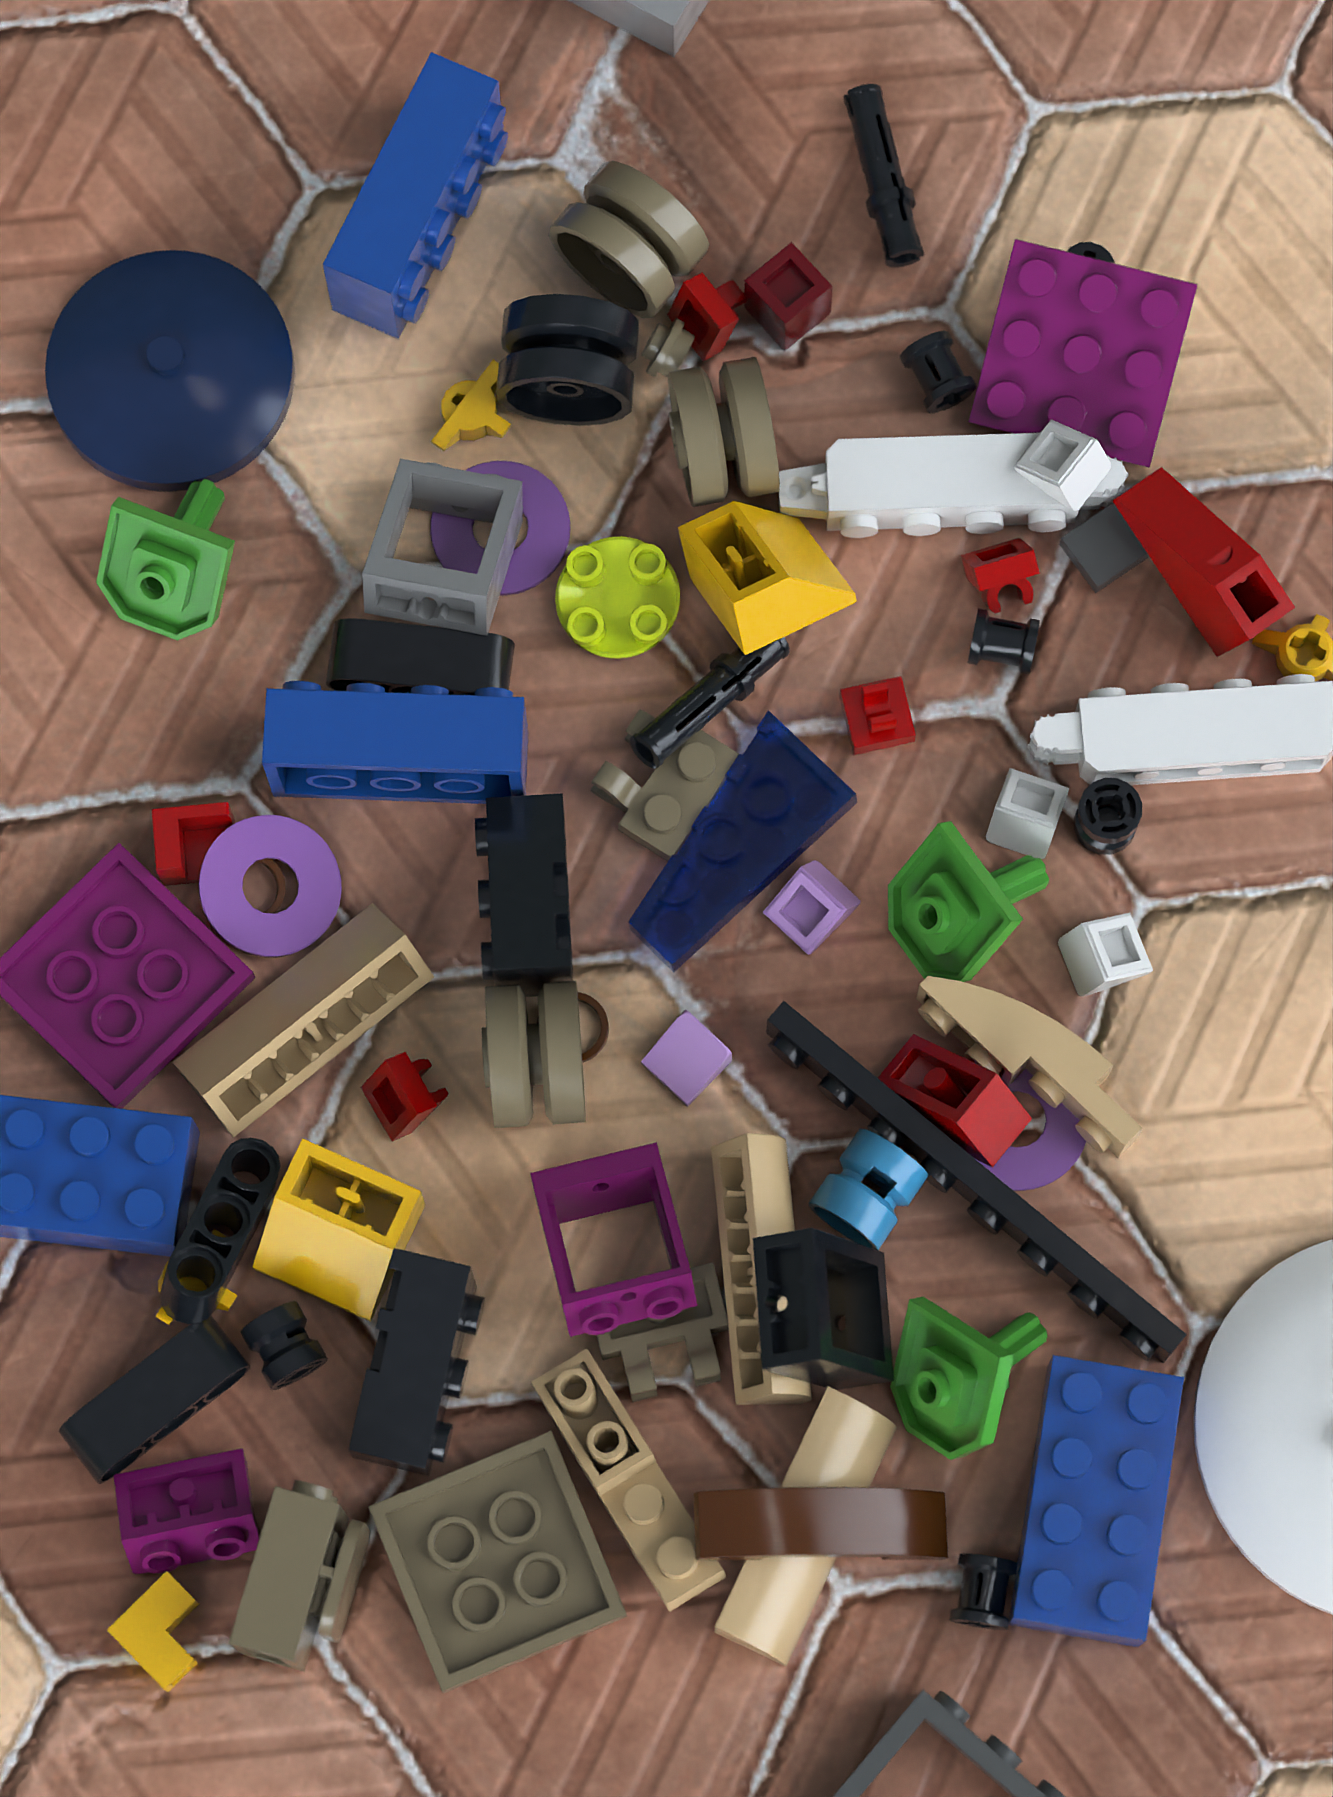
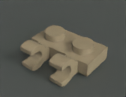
M639 710L626 729L628 735L625 740L630 743V737L635 733H639L655 718ZM700 730L667 757L661 766L655 768L643 788L621 769L605 761L592 780L594 786L591 792L625 812L624 817L618 824L619 831L669 863H672L738 763L740 754Z
M714 1262L690 1268L697 1306L683 1309L675 1316L669 1318H645L618 1325L610 1332L596 1335L602 1360L622 1356L632 1402L658 1396L647 1349L685 1341L696 1387L721 1381L720 1367L711 1334L729 1329Z

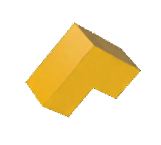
M166 1571L107 1631L167 1692L198 1664L170 1633L199 1603Z

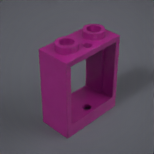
M657 1142L530 1173L570 1337L584 1333L600 1335L612 1331L621 1324L645 1318L665 1319L675 1316L683 1309L697 1306L692 1273ZM653 1201L671 1269L576 1292L559 1224Z

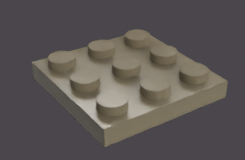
M552 1431L368 1506L442 1693L451 1691L627 1617Z

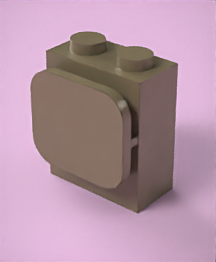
M299 1480L294 1481L292 1491L275 1486L228 1642L239 1653L305 1672L318 1624L319 1634L325 1640L336 1643L340 1641L370 1540V1529L366 1523L351 1519L348 1525L349 1517L341 1505L337 1504L338 1498L332 1496V1490Z

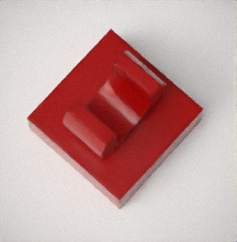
M703 272L683 282L667 316L672 322L675 318L685 323L683 329L695 335L691 347L704 362L722 352L739 321V315L734 309L746 303L748 298L734 280H730L715 289Z
M1021 538L961 555L966 578L981 591L984 604L994 614L1001 612L998 593L1003 586L1008 584L1016 585L1018 597L1024 604L1032 603L1033 588L1026 578L1040 574L1034 549Z
M902 676L840 689L839 697L853 755L915 742L916 733Z
M406 1051L384 1060L360 1087L391 1141L413 1133L449 1094L446 1088L429 1092L421 1077L432 1067L429 1059H417L411 1062Z

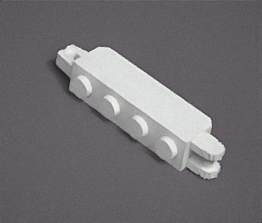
M1040 433L838 439L826 451L825 463L779 471L780 489L778 492V504L782 514L825 519L827 531H841L843 536L850 538L870 537L877 534L878 529H903V532L908 535L927 536L938 533L941 527H966V531L970 533L990 534L1002 530L1004 525H1028V528L1032 531L1053 532L1065 528L1066 524L1076 523L1079 510L1100 509L1101 506L1106 508L1112 504V500L1124 491L1125 479L1128 478L1129 473L1125 471V467L1122 465L1123 461H1118L1116 457L1111 459L1108 456L1111 462L1110 471L1081 508L1074 511L1056 501L1020 475L1014 468V465Z
M1297 674L1278 679L1277 685L1252 686V682L1248 679H1229L1214 684V689L1189 691V686L1183 683L1162 684L1153 687L1149 694L1126 695L1124 689L1116 687L1096 689L1088 693V698H1079L1075 712L1057 713L1054 717H1050L1047 714V717L1040 716L1039 721L1035 720L1027 749L1030 750L1031 755L1034 757L1033 761L1037 760L1039 764L1046 763L1048 765L1050 762H1053L1054 765L1078 763L1079 776L1089 785L1103 778H1118L1130 785L1320 772L1333 755V681L1315 682V677L1312 675Z

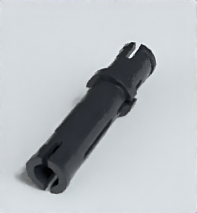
M877 84L856 86L847 91L848 95H844L843 98L853 127L857 150L870 196L866 200L869 217L876 220L883 244L886 265L889 267L908 266L918 262L920 257L924 256L912 212L916 205L914 194L911 188L906 187L904 177L902 176L894 138L884 107L881 86Z
M785 637L747 655H744L739 647L731 654L721 653L710 663L709 673L682 696L677 698L639 733H635L630 737L631 748L636 756L648 767L658 768L667 757L695 733L700 731L733 700L743 701L754 691V682L778 661L789 655L790 648Z

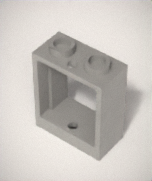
M400 459L362 572L364 613L487 636L523 522L522 481L504 478L496 474H481L444 467L437 463H422ZM409 508L493 523L478 573L474 574L394 559L395 550Z

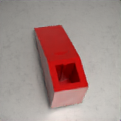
M1162 467L1112 500L1216 657L1249 641L1296 608L1261 555Z

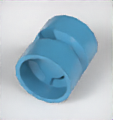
M859 1129L840 1156L839 1162L843 1171L841 1174H828L808 1206L824 1222L851 1241L879 1250L897 1224L898 1219L894 1209L896 1206H909L928 1178V1173L915 1159L890 1141L866 1129ZM864 1177L881 1187L878 1193H875L861 1183Z

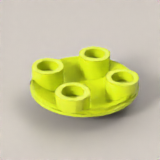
M621 536L599 539L588 545L577 547L567 557L566 565L559 576L556 586L555 603L557 615L567 635L587 652L614 659L637 656L656 646L673 627L680 606L678 578L665 554L654 544Z

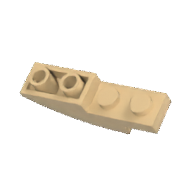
M927 976L919 984L916 999L922 1006L918 1009V1012L940 1035L945 1037L949 1032L955 1035L968 1048L964 1053L966 1059L997 1073L1007 1086L1027 1069L1033 1075L1028 1081L1033 1090L1054 1108L1062 1103L1080 1120L1075 1125L1079 1134L1094 1149L1101 1153L1108 1148L1119 1158L1137 1140L1142 1127L1099 1087L1108 1078L1113 1064L1085 1040L1049 1016L1025 1003L996 991L958 980Z
M586 1348L531 1381L532 1386L580 1468L669 1612L726 1578L718 1560H696L695 1523L663 1474L652 1451L589 1350Z

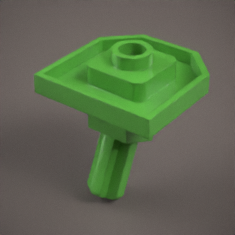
M204 479L202 482L194 481L191 483L174 517L118 497L111 505L96 583L120 619L178 641L212 627L219 618L235 540L209 531L225 500L224 492L215 487L214 482Z
M951 821L938 823L888 884V930L924 979L927 976H934L962 982L970 981L1023 920L1013 904L1047 887L1049 877L1046 873V865L1040 858L1027 855L989 873Z
M924 1296L909 1299L893 1371L894 1381H891L890 1385L906 1431L950 1460L964 1457L994 1443L1005 1392L1010 1387L1009 1374L1011 1367L1047 1340V1330L1040 1324L1038 1317L1031 1312L1025 1313L988 1338Z

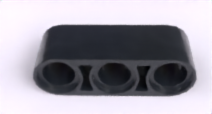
M355 618L340 619L335 621L333 627L326 685L335 691H347V686L350 684L371 683L384 687L385 692L411 693L412 687L434 685L448 689L449 695H475V690L486 687L509 690L515 643L505 636L488 633L485 636L441 627Z
M243 1138L232 1143L227 1148L169 1259L160 1291V1301L166 1314L177 1322L185 1324L200 1323L208 1319L216 1310L270 1203L281 1166L278 1154L264 1140ZM246 1171L257 1176L261 1182L258 1184L242 1183L235 1177L234 1173ZM222 1224L231 1229L234 1235L224 1238L215 1236L209 1232L206 1226ZM183 1277L198 1278L205 1283L207 1289L191 1291L183 1287L178 1280Z
M210 1316L200 1323L190 1324L84 1405L60 1427L59 1433L96 1482L101 1484L113 1478L114 1474H119L228 1390L250 1369V1365L214 1318Z

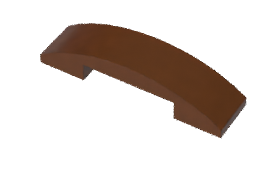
M789 1487L713 1490L693 1493L696 1560H760L767 1557H882V1560L948 1559L945 1492L866 1487Z

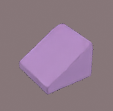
M814 860L802 865L765 908L763 913L806 954L810 955L857 908L860 900L821 863Z
M684 1010L643 1058L641 1064L688 1107L732 1062V1052L688 1010Z

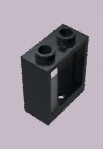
M812 1227L753 1238L762 1370L825 1388L829 1386L835 1390L894 1381L884 1252ZM785 1297L787 1299V1306L780 1312L777 1303L780 1298ZM845 1316L846 1328L841 1331L838 1323Z

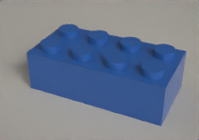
M430 53L323 263L333 311L399 339L408 321L415 324L419 320L429 297V289H426L425 286L434 268L442 271L447 265L456 242V237L451 234L461 216L468 219L472 215L482 191V184H479L478 181L487 164L494 167L498 163L508 140V132L503 130L506 108L501 106L498 80L435 53Z
M289 681L283 684V689L266 688L262 765L273 797L486 804V798L525 796L529 736L524 697H513V692L510 690L496 687L475 690V695H449L448 689L434 685L412 687L411 693L385 692L384 687L371 683H354L347 686V691L321 690V686L313 682Z
M0 1095V1237L171 1257L187 1226L200 1136L196 1123L192 1117Z
M1056 1355L1052 1356L1047 1366L1017 1572L1009 1614V1625L1133 1647H1140L1146 1641L1184 1377Z

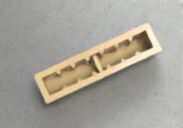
M372 903L172 1061V1063L208 1109L234 1138L432 980L434 975L405 933Z
M746 1133L711 1147L736 1405L803 1404L812 1399L811 1383L762 1370L753 1238L795 1230L786 1140L776 1135ZM785 1297L780 1298L777 1303L778 1310L781 1312L787 1306V1299Z
M828 1386L780 1488H869L897 1429L896 1425L874 1409ZM767 1557L760 1560H746L715 1625L714 1632L781 1665L787 1666L837 1557Z

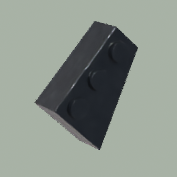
M563 793L486 798L487 818H475L477 856H488L489 879L478 880L480 918H490L491 942H481L483 980H494L495 986L519 984L526 997H537L538 992L546 982L573 981Z
M393 1248L389 1268L395 1269L386 1307H381L379 1310L375 1328L379 1330L370 1368L366 1369L348 1450L352 1457L429 1476L433 1460L444 1463L448 1452L453 1424L443 1422L449 1397L460 1399L469 1360L461 1359L459 1356L465 1333L475 1336L477 1334L485 1297L475 1295L477 1286L471 1266Z

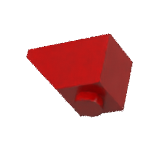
M915 1034L910 1037L878 1076L880 1081L973 1158L992 1168L1032 1119L997 1073Z

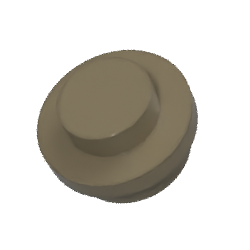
M675 318L669 328L661 323L656 326L641 354L643 357L651 360L646 373L655 377L659 372L668 377V372L678 370L695 338V335L683 329L685 324L683 321Z

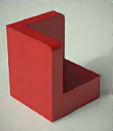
M228 802L152 809L156 871L162 884L170 886L199 883L201 865L208 849L222 832L235 824Z

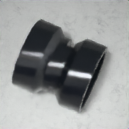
M1103 778L1089 785L1081 796L1074 817V831L1078 841L1087 850L1097 854L1112 855L1124 850L1132 842L1142 817V801L1138 792L1129 783L1118 778ZM1111 804V806H1104V807H1101V808H1100V806H1102V805Z
M291 1301L269 1310L248 1323L240 1331L250 1351L260 1354L264 1362L261 1372L271 1390H277L297 1382L320 1368L328 1360L319 1341L309 1338L305 1331L307 1319L297 1301Z

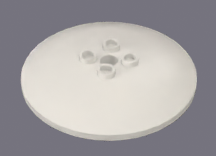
M1333 1239L1297 1252L1275 1265L1255 1281L1238 1299L1217 1330L1201 1367L1195 1394L1193 1422L1198 1468L1205 1491L1217 1518L1230 1539L1246 1559L1271 1582L1309 1606L1333 1615Z

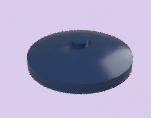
M163 250L138 254L108 266L82 285L63 308L54 325L46 352L45 376L48 397L56 420L71 446L85 461L101 473L123 484L151 491L173 492L188 490L194 481L202 482V480L207 479L214 483L219 482L246 467L259 456L272 441L286 417L294 389L295 368L292 346L285 322L275 303L255 280L232 264L216 257L191 251Z

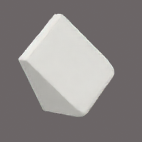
M1051 419L1014 465V468L1020 475L1063 506L1077 511L1110 471L1111 462L1097 439Z
M1009 768L988 827L986 840L995 845L1033 856L1034 858L1044 859L1070 788Z
M1131 913L1081 923L1058 940L1060 951L1079 996H1087L1153 971Z

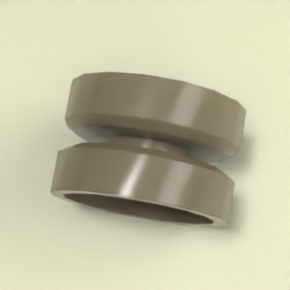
M617 161L604 162L584 187L583 195L586 203L577 202L569 204L550 227L549 237L555 250L566 264L596 292L611 303L629 310L634 315L642 318L655 317L673 295L675 284L672 276H688L706 255L709 242L704 230L693 215L670 192L652 178L629 165Z
M757 357L723 362L719 371L721 402L719 403L715 402L709 376L701 367L668 372V386L672 412H669L672 441L679 469H682L691 506L697 507L724 502L728 493L727 461H732L738 487L747 497L779 492L780 479L775 437L766 389Z
M577 980L546 982L543 984L538 992L539 1023L528 1024L526 994L519 984L486 986V1028H482V1051L485 1087H490L494 1127L527 1126L533 1117L532 1085L543 1084L546 1116L553 1124L586 1122Z

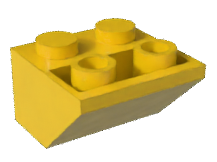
M732 501L678 527L691 581L744 655L857 602L855 592L797 517Z
M302 1138L274 1197L252 1268L371 1322L395 1272V1269L389 1268L393 1248L405 1250L426 1205L422 1192Z

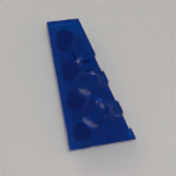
M769 710L757 726V734L743 755L739 753L726 773V781L708 807L704 806L692 824V832L677 855L671 856L628 921L630 930L672 972L677 971L857 803L856 793Z

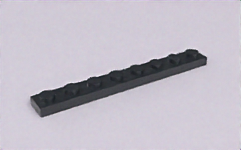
M785 1001L767 1019L766 1034L772 1038L768 1046L782 1061L794 1069H798L804 1064L822 1079L817 1086L829 1100L846 1111L853 1105L871 1120L867 1126L869 1131L883 1137L899 1148L901 1146L904 1147L921 1162L920 1165L928 1173L926 1180L944 1193H947L952 1187L971 1203L967 1208V1212L983 1228L995 1235L1002 1229L1021 1245L1017 1250L1018 1255L1031 1268L1046 1277L1053 1271L1072 1287L1067 1294L1078 1307L1094 1318H1098L1103 1313L1123 1329L1118 1334V1337L1136 1355L1147 1361L1154 1355L1162 1363H1165L1187 1335Z

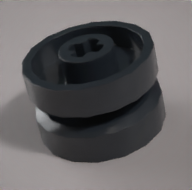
M547 294L529 296L513 301L504 309L501 341L502 349L508 355L499 362L496 389L497 402L508 411L528 419L551 424L598 425L623 419L632 412L634 372L627 366L637 357L639 320L623 307L609 301L587 296Z

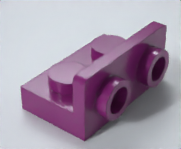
M243 1448L113 1475L121 1541L134 1574L148 1572L161 1574L166 1571L170 1572L178 1566L211 1559L230 1560L239 1557L245 1552L257 1549L260 1532L255 1519L248 1465Z

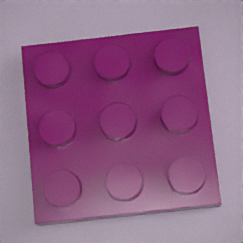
M1015 239L968 422L1018 434L1041 433L1052 419L1097 439L1107 457L1110 456L1113 459L1116 457L1117 460L1150 468L1198 284Z
M120 843L110 850L0 957V997L113 1108L123 1109L256 978L253 971Z

